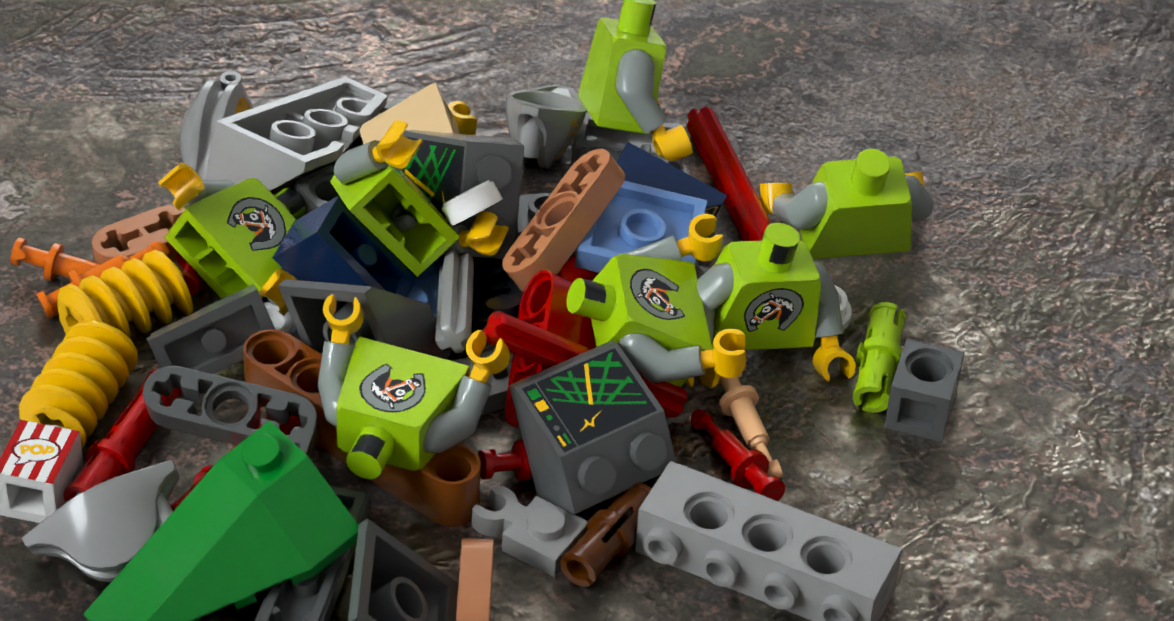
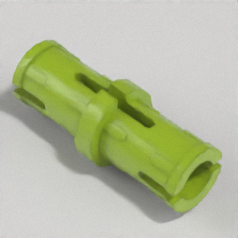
M880 302L872 306L869 312L866 339L864 344L861 342L858 345L856 362L859 367V374L852 399L854 404L859 406L862 404L863 395L866 392L864 405L862 406V410L865 412L878 413L888 408L891 385L903 351L900 347V341L906 322V313L901 308L897 311L894 322L897 305L890 302Z

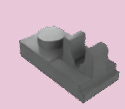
M250 285L151 333V336L146 339L160 368L165 366H181L214 374L244 360L243 347L250 335L261 330L275 329L257 288L254 285Z

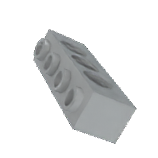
M670 461L638 510L635 552L650 557L658 563L676 567L709 580L715 585L727 587L763 601L774 608L786 610L811 621H879L895 591L902 548Z

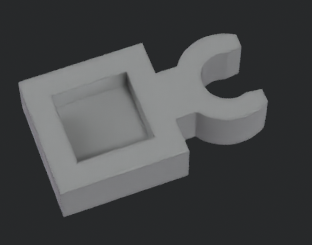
M493 485L490 488L489 506L498 511H489L479 505H475L472 508V527L477 532L491 537L502 536L503 552L553 577H556L562 570L560 566L561 558L586 533L588 522L538 496L526 507L518 503L516 495L510 489L500 485Z

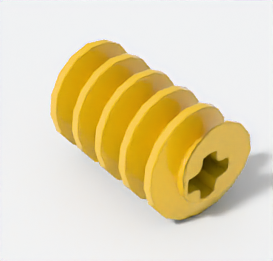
M157 250L144 254L142 261L133 258L124 262L121 270L111 267L102 271L100 278L93 275L81 280L79 287L73 284L60 288L57 298L59 318L65 334L79 322L96 321L107 323L121 330L130 338L131 333L128 323L130 321H133L137 329L143 334L151 331L152 324L149 313L153 312L158 321L163 325L171 323V304H174L183 316L193 313L191 295L181 271L164 253Z
M86 321L79 322L71 327L63 341L57 346L52 358L46 362L41 374L35 378L30 390L24 394L19 404L20 420L56 425L80 431L83 449L87 437L92 435L98 420L102 419L105 415L108 404L115 400L119 388L124 386L129 377V372L133 371L138 363L137 349L132 340L121 330L107 323Z

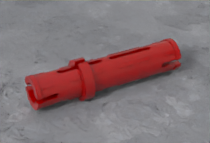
M157 369L152 370V371L148 374V376L146 377L145 381L147 380V378L149 377V375L152 374V373H153L154 371H156ZM144 383L105 438L100 442L98 440L94 441L85 455V465L63 493L65 502L74 498L78 492L81 494L102 482L134 471L137 455L159 426L149 416L143 397ZM174 388L170 396L161 395L163 405L171 407L172 402L175 399H179L182 395V389Z

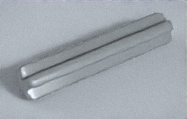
M455 249L449 250L444 254V263L440 266L435 341L441 350L451 347L455 353H460L466 349L467 338L471 336L474 261L469 253L458 255Z

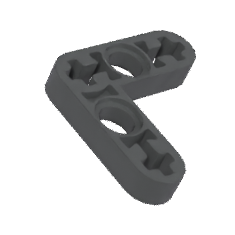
M181 366L159 368L150 374L144 383L143 397L149 416L156 424L167 429L233 445L240 444L257 431L256 429L260 424L261 407L266 408L268 419L261 418V427L268 421H271L280 429L279 423L287 424L291 416L300 417L301 427H294L290 435L286 436L310 460L312 459L319 437V424L315 408L307 398L298 394ZM174 388H181L184 399H175L171 407L164 406L161 395L170 396ZM239 399L249 407L246 416L242 420L233 424H227L218 421L214 417L217 406L223 401ZM194 403L202 405V415H197Z

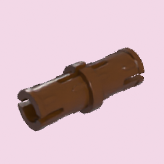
M641 482L635 483L630 489L622 492L607 510L597 511L588 520L586 533L560 560L561 569L571 582L581 587L591 586L598 578L599 573L614 557H621L632 548L635 542V533L637 532L638 510L651 491L649 486ZM614 524H617L619 529L604 543L602 541L603 536Z

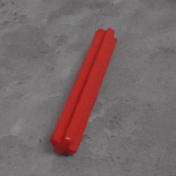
M707 106L700 110L693 108L687 114L689 121L686 127L718 191L727 195L724 203L743 241H762L766 227L772 222L712 108Z
M496 311L489 316L488 324L483 330L487 336L488 343L496 346L498 340L502 338L509 352L548 368L591 350L500 311ZM641 376L663 408L665 416L675 418L682 413L683 405L688 397L684 388L668 382L653 383Z

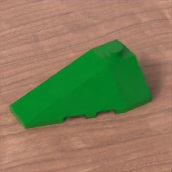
M268 421L216 462L83 615L87 621H199L200 617L232 603L235 604L238 610L256 602L255 593L290 578L293 585L318 574L357 542L359 525L310 458L277 426Z

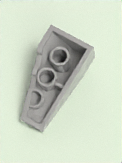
M342 77L216 120L205 180H229L237 184L251 177L260 180L272 194L292 185L293 180L318 171L336 161L360 135L359 130L362 125L376 117L386 106L388 95L350 78Z

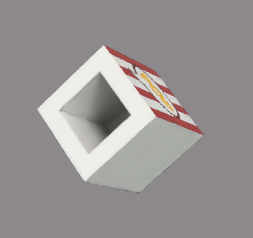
M20 420L0 458L1 516L41 523L67 503L64 500L63 493L84 466L80 431L56 425Z

